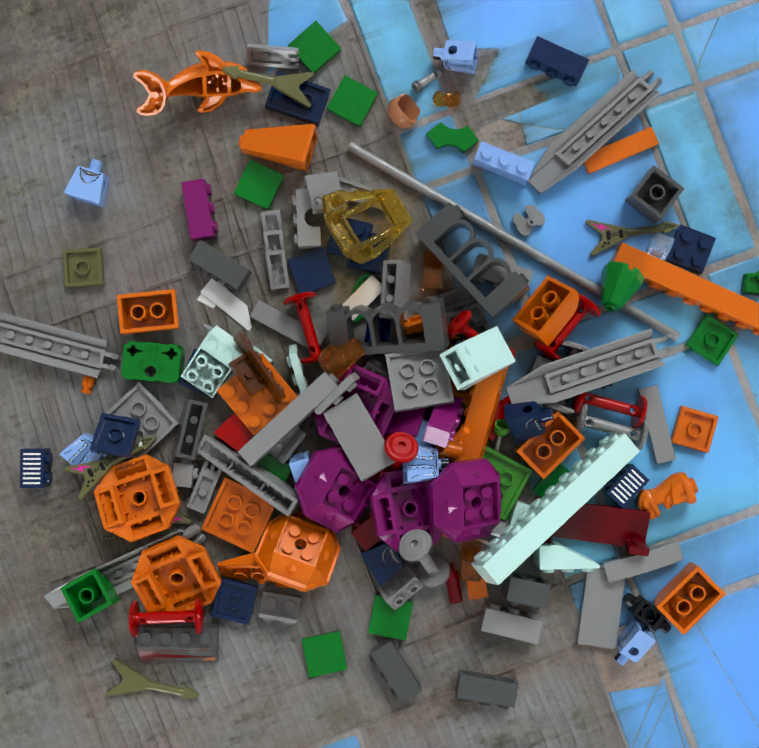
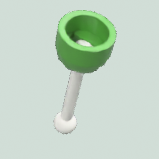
M503 419L496 420L494 424V432L498 435L495 447L497 451H499L502 436L507 435L509 432V427Z

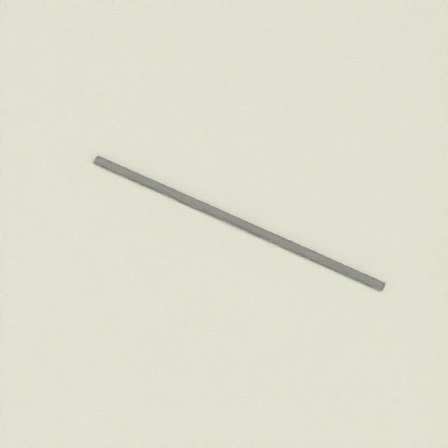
M353 142L349 144L347 150L444 207L449 202L453 206L457 204L464 212V219L601 298V287L357 144ZM628 302L620 309L661 334L666 335L673 341H676L680 336V333Z

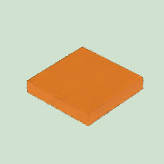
M680 406L671 435L672 443L709 453L719 416Z

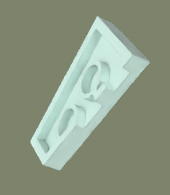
M296 343L289 345V356L286 359L289 368L293 367L294 374L292 379L294 386L298 385L300 392H297L299 396L308 387L306 377L303 376V365L300 359H298V346Z

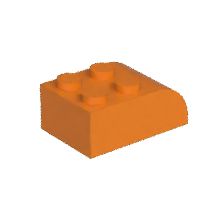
M547 275L512 321L522 332L548 347L576 312L579 304V294L572 287Z
M176 289L117 295L120 334L134 335L180 329Z
M557 410L553 412L554 420L545 422L546 432L544 434L522 441L513 450L542 479H545L585 439Z
M689 562L658 593L654 600V605L685 635L725 593L698 565Z

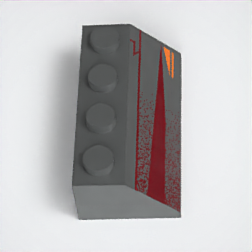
M195 622L142 624L139 626L136 644L140 660L218 663L219 623H204L200 634H196Z

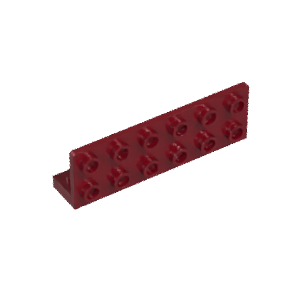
M585 503L544 543H551V537L625 546L629 554L649 556L650 549L645 541L650 512Z

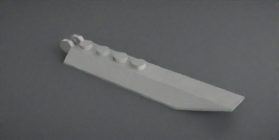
M634 70L628 73L547 147L528 179V183L542 194L576 171L661 94V92L655 90L659 88L663 80L659 77L648 85V81L654 75L651 70L641 78H638Z
M0 312V352L98 378L103 368L118 371L117 366L104 364L106 356L114 360H121L122 357L121 355L108 352V341Z
M651 328L544 364L506 387L511 404L535 401L537 404L556 403L665 366L659 357L661 354L672 351L671 347H664L658 350L656 343L664 342L668 338L666 335L656 339L652 338Z
M195 524L188 527L185 531L179 529L107 562L96 569L112 583L118 595L133 588L131 579L143 550L178 535L197 544L204 542L206 536L203 533L198 534L201 528ZM84 574L46 593L44 597L54 609L70 608L60 588Z

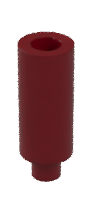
M449 563L450 575L446 581L449 603H460L463 601L458 570L454 569V563Z

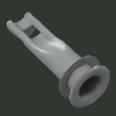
M437 69L420 81L415 80V83L412 82L413 90L416 93L421 92L423 87L442 76L441 71Z

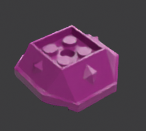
M352 363L332 372L339 379L338 385L354 372L360 377L356 382L358 386L350 393L346 391L342 395L344 399L341 402L357 393L382 437L385 438L395 415L391 386L388 379ZM314 411L313 414L318 426L319 435L340 444L323 413L318 415Z
M341 445L313 452L294 486L303 515L336 533L359 521L370 501V495L377 484L375 480L376 474L362 482ZM343 486L342 492L339 493V489Z
M480 458L449 463L438 477L429 483L430 524L454 543L490 537L492 530L500 523L502 500L500 474L488 459Z
M403 469L382 473L370 495L376 536L396 552H399L398 547L402 536L410 530L422 529L428 532L432 538V545L436 544L443 535V533L430 524L429 483L432 480L403 484ZM409 503L411 506V510L407 514L405 511V506Z

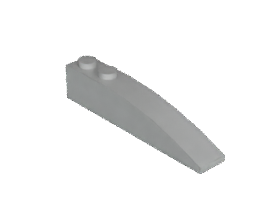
M204 435L197 447V453L289 517L298 511L300 503L293 487L259 464L250 467L237 451L208 435Z

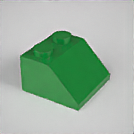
M96 568L60 588L78 623L88 620L120 601L112 583Z

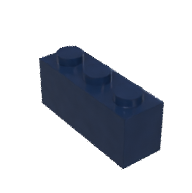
M537 36L525 64L533 70L545 72L550 78H558L564 84L576 87L589 59Z

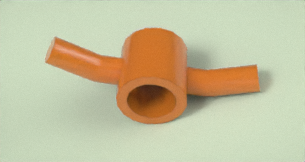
M465 426L457 431L453 442L448 441L446 448L435 445V449H438V459H445L446 457L457 459L460 457L463 450V444L460 439L470 433L468 427Z

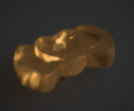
M437 90L432 97L433 103L436 106L457 107L462 100L458 91L452 94L448 92L443 94Z

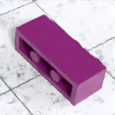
M205 179L181 182L190 239L193 242L217 239L216 233H219L217 221L213 219V214H216L214 203L210 201V196L213 195L211 184H208Z
M453 395L454 403L434 407L423 441L444 448L447 447L448 441L453 442L465 408L461 406L463 398Z

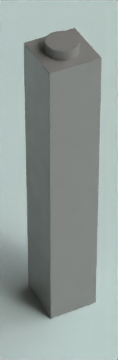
M324 372L245 444L238 453L250 467L255 466L314 412L315 408L338 386L339 379L333 373Z

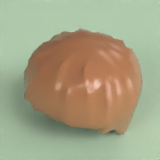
M405 93L392 99L387 108L389 118L396 126L402 129L412 127L420 115L419 107Z

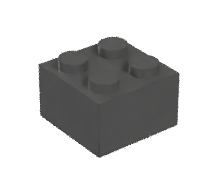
M653 165L646 171L624 201L650 221L656 223L663 218L685 188Z
M513 571L503 581L501 593L506 601H508V604L514 606L525 604L528 605L527 608L539 610V608H546L550 585L544 578Z

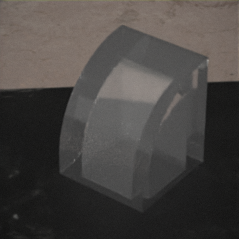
M655 233L650 237L645 253L664 261L675 239Z

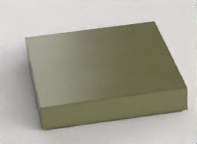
M103 248L63 250L65 288L105 286Z

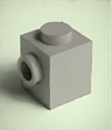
M180 459V462L174 463L173 477L176 487L192 488L195 486V479L197 480L199 477L197 463H192L190 459Z

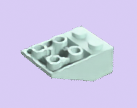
M216 325L208 332L181 377L213 398L232 372L228 364L243 355V353L233 340L234 337Z
M498 326L459 343L440 354L457 390H466L516 362Z
M552 539L551 543H543L533 552V563L544 573H553L554 569H562V572H574V569L593 572L594 568H600V565L591 558Z

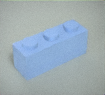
M481 141L472 163L476 167L524 186L535 164L533 161Z

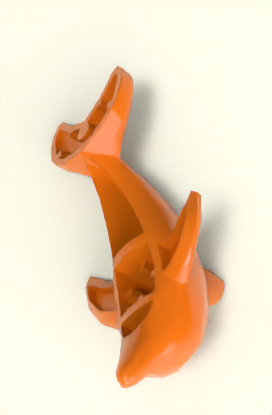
M203 50L195 52L202 62L185 68L168 82L158 74L148 70H137L133 74L134 78L144 86L149 94L145 102L136 111L144 116L158 114L163 110L169 97L174 96L205 97L197 111L199 113L211 112L221 106L227 97L245 92H259L262 90V85L259 82L238 77L236 80L222 72L223 67L239 66L241 70H248L240 64L223 61L217 55Z

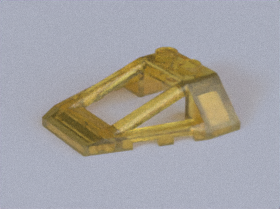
M394 189L354 190V192L337 190L322 196L324 220L327 228L343 255L360 264L377 258L413 222ZM369 199L346 211L348 208L346 201ZM379 203L393 226L360 243L347 219ZM382 241V242H381L380 244H378L375 248H373L372 245H374V244H376V243Z

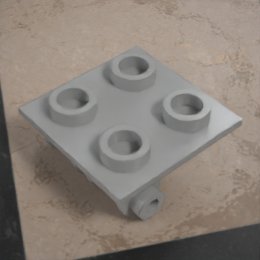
M337 171L304 176L313 215L346 209L345 204L350 201L349 194L342 193Z

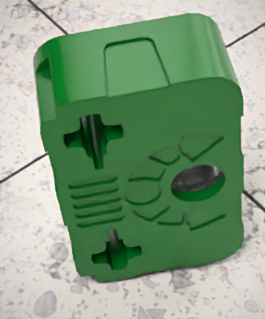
M128 341V344H124L121 375L123 378L130 380L179 383L184 372L185 349L176 344ZM138 349L142 352L132 353V350ZM177 352V356L172 357L166 353ZM152 369L156 370V374H153V377L149 373Z

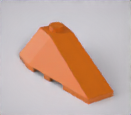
M256 552L217 563L222 577L242 581L250 578L258 581V584H265L266 581L276 583V587L291 588L265 577L259 564L254 559Z

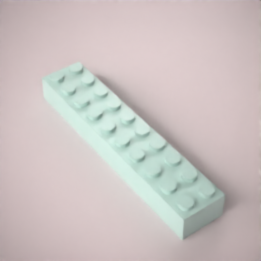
M615 433L612 436L606 435L601 438L596 448L593 447L585 454L586 457L582 461L579 460L572 465L573 469L569 473L566 472L560 476L559 482L555 486L552 485L544 492L545 495L541 499L538 498L531 503L529 511L519 514L517 521L513 525L510 524L502 531L503 534L499 538L496 537L488 544L489 547L485 551L482 550L477 553L471 565L485 582L495 585L502 583L640 452L625 433L618 435Z

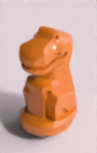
M677 472L652 489L640 490L637 495L636 505L640 510L649 511L650 519H655V517L660 516L661 512L658 507L660 504L670 509L673 505L683 502L688 504L696 503L695 493L698 492V487L693 478L688 479L685 472Z

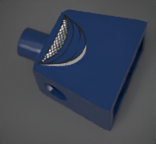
M535 401L504 405L505 421L517 443L544 434L546 432L545 422L554 420L552 409L541 411Z
M385 542L376 544L367 551L364 549L361 551V556L379 586L404 566L400 553L396 552Z

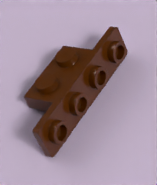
M241 331L238 332L233 340L243 355L228 364L250 397L267 388L275 401L279 403L286 397L283 387L277 384L273 378L272 371L263 364L260 354L252 348L249 338L243 335Z

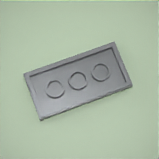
M357 393L323 413L362 482L395 463V460L393 461V459L391 460L384 450L385 440Z
M594 568L593 572H586L576 639L577 644L616 649L625 579L609 583L604 568Z

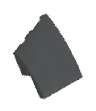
M462 285L437 293L439 298H444L447 325L460 312L469 310L472 315L467 325L472 327L478 334L489 330L483 308Z

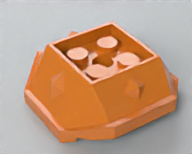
M147 454L112 466L94 490L103 528L130 542H135L170 529L181 505L171 467ZM143 493L144 500L142 503H139L138 496Z
M298 510L289 517L282 514L268 522L254 559L267 579L302 592H307L329 584L341 547L333 530L306 517L302 511ZM295 546H301L303 549H297Z
M178 535L141 552L131 584L147 612L195 610L197 598L203 601V606L212 603L222 579L206 548ZM174 574H180V575H182V576L177 577V576H174Z

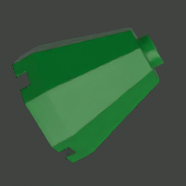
M612 261L604 266L601 273V304L606 310L611 312L620 310L639 289L645 279L639 269L634 267L632 271L628 269V264Z

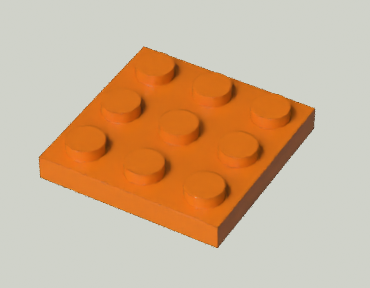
M263 353L260 354L263 364L272 371L273 378L284 389L286 397L282 401L277 403L267 388L250 397L236 375L217 390L253 435L261 431L298 397Z
M226 476L201 529L254 553L275 507L240 482Z

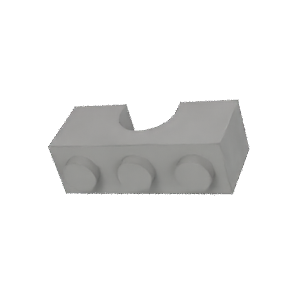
M296 189V195L292 196L293 207H296L297 214H293L294 226H297V233H294L295 245H298L300 250L322 248L321 227H312L306 223L307 216L313 212L308 190Z

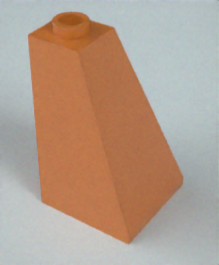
M314 124L247 129L244 135L240 136L238 146H240L244 154L308 172L318 133Z

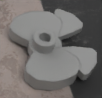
M535 205L525 206L528 218L525 219L519 213H515L513 216V224H516L517 232L523 237L529 236L531 228L534 226L544 225V215L536 209Z

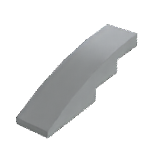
M281 210L261 211L271 290L290 288Z
M678 540L649 547V556L627 554L621 556L622 558L603 562L608 582L633 577L684 560Z

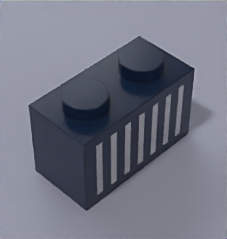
M51 448L20 449V488H46L50 486L53 479L52 472H50V464L53 461V455L50 453Z
M627 463L613 479L611 478L604 485L602 492L618 507L624 508L650 480L633 464Z

